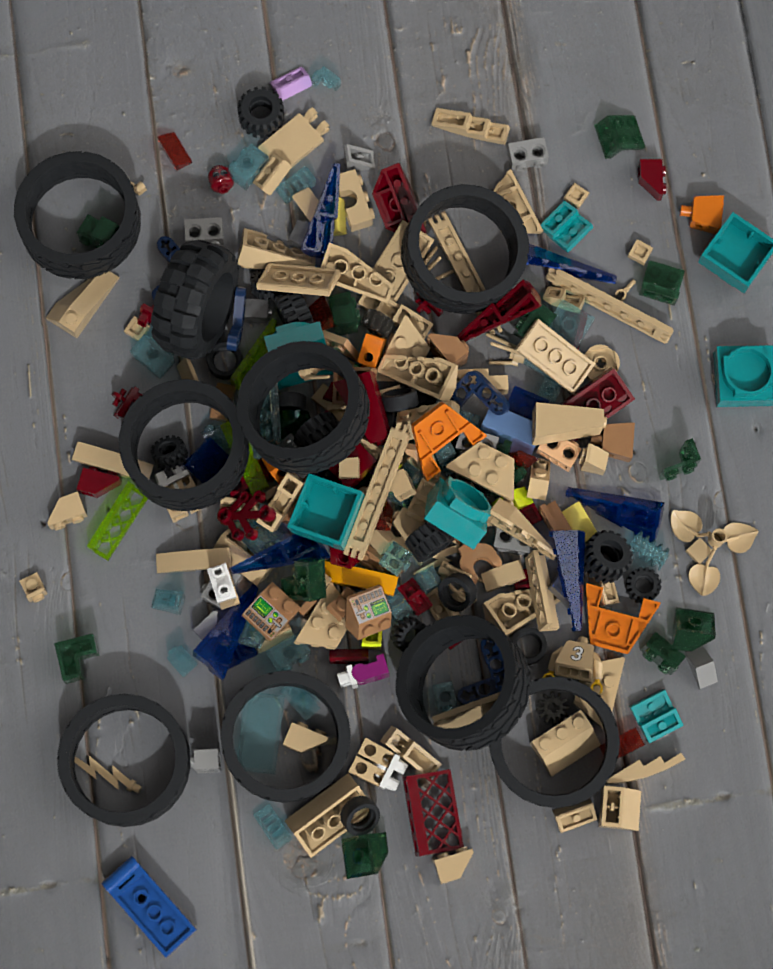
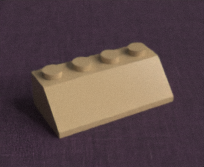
M349 773L284 820L311 858L347 831L340 820L341 810L347 801L357 796H365ZM369 808L356 812L351 823H358L364 819L369 812Z

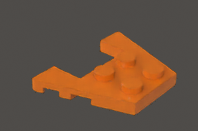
M442 401L411 424L422 474L426 481H429L441 472L432 455L462 432L472 446L487 437L484 432Z
M586 583L590 644L629 654L661 602L643 598L639 617L599 608L604 587Z

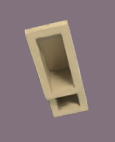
M488 368L457 370L456 383L468 372L476 370L482 373L502 395L508 394V375L489 376ZM471 376L472 381L466 385L470 386V384L475 383L476 376ZM485 387L483 393L491 394V390Z
M391 726L380 740L383 745L400 756L402 760L421 774L436 772L442 765L396 727Z

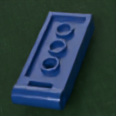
M133 856L129 857L101 883L165 958L173 953L197 930ZM141 894L145 896L143 902H140L138 899Z

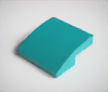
M565 200L540 224L543 232L567 253L593 229V224L579 215L578 210Z
M661 689L629 706L648 743L684 726L665 689Z

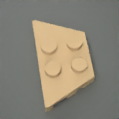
M508 170L493 191L504 197V200H507L518 211L524 222L523 225L526 227L527 234L542 233L543 229L512 170Z
M405 315L384 355L426 357L430 347L408 316ZM377 372V381H395Z
M478 442L447 464L446 469L513 502L514 458L482 442Z
M330 582L295 639L294 644H309L311 647H325L326 649L333 650L339 645L347 631L345 628L346 617L339 622L326 609L333 600L340 596L333 583Z
M624 657L602 661L603 675L600 683L603 686V691L600 694V686H594L593 691L602 697L611 711L613 710L625 661ZM592 679V682L579 680V682L591 688L594 679ZM575 695L573 704L603 729L602 722L593 708L586 701Z

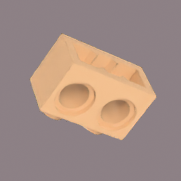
M573 440L555 442L557 445L555 448H549L547 444L539 445L536 452L538 455L567 472L571 470L582 450L580 445ZM566 450L571 451L573 457L567 458L563 452Z

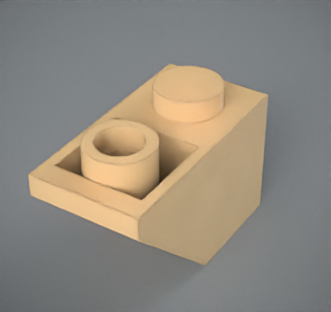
M589 443L586 449L583 448L580 455L579 464L582 465L581 471L603 475L606 470L609 453Z
M532 458L527 498L546 500L551 461L542 458Z
M78 491L59 498L47 522L51 530H61L66 527V524L71 522L73 524L80 523L85 517H88Z
M297 721V724L292 722L283 746L302 754L328 743L329 737H326L325 732L319 729H315L314 732L307 729V724Z
M466 846L456 849V854L450 856L448 852L437 855L434 865L440 884L461 878L474 853L473 849L468 850Z

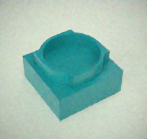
M732 212L702 253L698 263L745 294L773 255V238Z
M320 321L311 324L306 322L288 323L275 327L276 331L274 334L264 336L268 352L290 342L312 341L326 345ZM325 369L318 371L316 375H333L334 373ZM297 371L280 380L277 385L279 389H283L308 381L302 379Z
M773 345L717 346L713 352L716 407L773 406Z
M308 474L287 528L293 534L344 551L365 495L362 491Z
M449 476L446 481L439 478L427 494L424 519L474 550L487 532V521L491 515V506L483 496L484 493L464 481L453 479Z

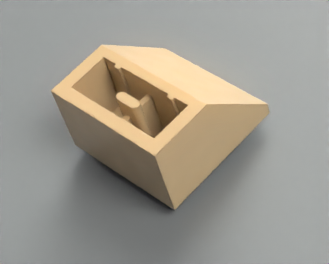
M603 786L601 789L599 827L639 831L641 791L624 787Z

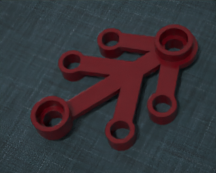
M257 490L252 497L251 493L243 491L231 507H222L218 511L217 519L222 525L229 527L233 539L241 541L245 535L247 539L254 541L258 537V530L252 528L247 519H261L265 522H270L275 519L276 512L273 507L263 505L257 511H250L257 502L263 503L265 501L266 494ZM245 503V506L240 511H237ZM234 520H239L244 531L237 528Z

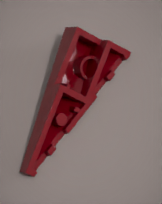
M523 279L497 304L492 303L456 337L460 341L464 340L466 342L542 306L540 295L529 281Z

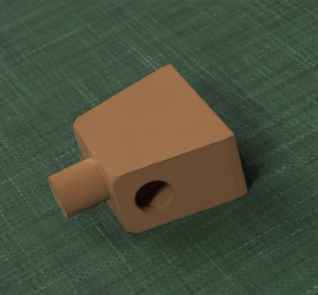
M635 423L606 424V428L602 429V434L590 436V444L601 445V449L608 452V457L630 462L633 457Z

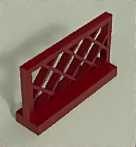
M451 769L402 777L415 857L452 851L464 847ZM446 774L447 784L442 788L435 781L439 775ZM425 778L430 782L425 791L418 787L417 779ZM432 785L441 790L436 800L427 794ZM444 793L451 799V803L447 808L438 802ZM425 796L434 802L428 811L421 806V801ZM436 804L445 810L440 819L431 814ZM447 813L454 817V823L451 827L441 822ZM428 816L437 822L432 831L425 827L424 822ZM439 824L448 830L443 839L434 834ZM450 833L457 836L458 845L450 846L445 842ZM431 836L440 841L438 847L433 850H429L428 841Z

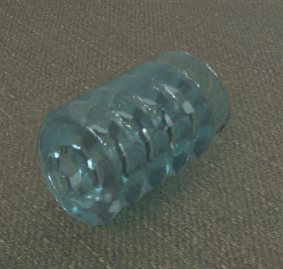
M640 531L630 544L633 548V555L639 552V559L646 556L645 562L647 563L652 560V567L659 564L658 571H660L669 557V548L662 551L663 544H659L656 547V540L654 539L649 543L650 536L647 535L645 538H642L643 532Z

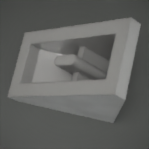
M349 144L344 145L347 171L353 169L362 171L375 168L372 150Z
M213 611L193 629L195 634L213 653H217L218 611Z
M703 646L685 652L699 689L718 682L714 661Z

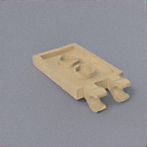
M312 107L304 116L299 113L258 146V151L267 160L276 153L294 167L324 142L322 136L330 130L328 128L329 124L324 120L314 129L310 123L318 116L316 115L317 111Z

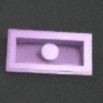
M299 67L271 81L270 85L283 101L311 87L312 83L304 68Z

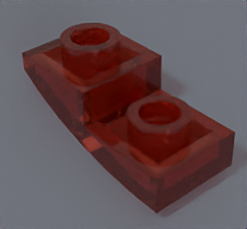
M636 727L619 735L618 759L645 745ZM605 743L599 746L603 756L605 752Z

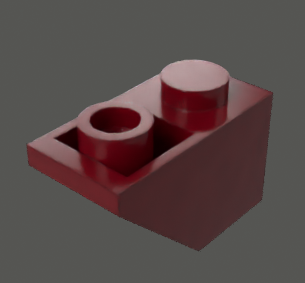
M640 159L638 164V183L657 201H661L663 194H666V183H663V177L666 175V166H663L662 159Z
M95 467L83 468L76 490L79 494L99 498L120 486L122 480L115 472L107 471V473H103Z

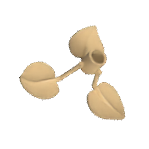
M673 510L670 518L672 531L679 540L691 542L695 536H708V543L713 547L705 566L703 564H696L690 569L688 574L691 586L701 596L711 594L720 582L719 570L715 567H709V563L717 548L721 547L724 542H727V546L731 551L744 553L750 549L759 532L754 527L746 524L730 523L724 529L718 528L712 533L708 531L707 533L699 534L703 525L701 518L691 511Z

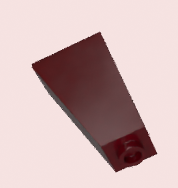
M368 371L358 374L365 386L370 401V415L367 418L369 421L365 436L370 444H377V446L385 445L391 429L375 373ZM342 379L333 382L347 405V381Z

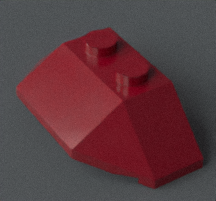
M400 163L382 169L372 195L385 228L395 233L402 220L407 223L410 222L419 206ZM423 223L420 231L423 233H427L425 224Z

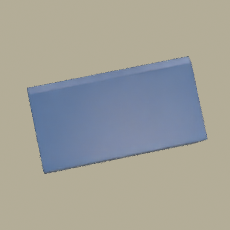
M489 409L480 430L499 437L498 448L529 461L536 446L532 445V420L511 411L503 415H495Z

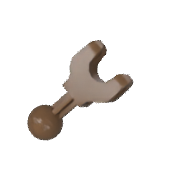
M455 539L460 546L458 548V553L461 556L460 570L471 574V579L475 584L478 582V576L473 568L476 562L480 560L487 561L493 568L502 566L500 557L491 545L478 543L473 550Z

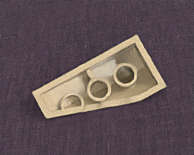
M246 228L243 229L237 255L238 265L241 267L265 269L268 263L315 267V255L296 247L290 249L280 240L276 242L267 239L268 235Z
M332 243L328 244L321 268L340 270L341 276L336 283L337 286L389 303L394 288L391 282L348 249Z
M499 498L491 509V515L487 522L531 548L539 550L541 554L554 561L557 555L555 550L514 506V503L505 498L504 500Z
M531 589L516 590L507 594L501 593L482 604L485 620L493 623L507 636L512 635L536 618ZM553 594L554 602L556 605L560 602V600Z

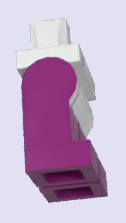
M384 654L377 655L376 662L366 665L357 664L353 668L352 665L346 666L347 671L337 674L341 688L352 685V689L358 688V684L364 685L390 677Z

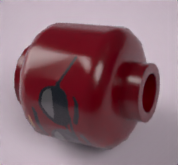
M217 165L208 173V181L212 191L224 194L233 187L234 180L229 168Z

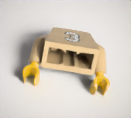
M580 636L577 642L566 641L564 646H561L552 653L547 668L549 672L544 674L543 678L555 677V672V675L589 682H592V679H594L591 689L593 690L594 686H600L601 694L603 686L600 683V679H602L603 663L599 654L594 652V646L588 644L589 639Z

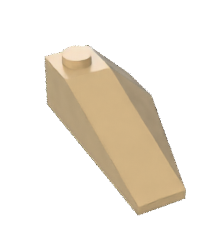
M109 271L106 274L104 272L100 276L86 280L59 300L46 316V319L75 338H78L115 286L119 277Z
M384 355L377 372L405 386L415 388L418 392L435 400L449 401L456 389L458 365L435 357Z

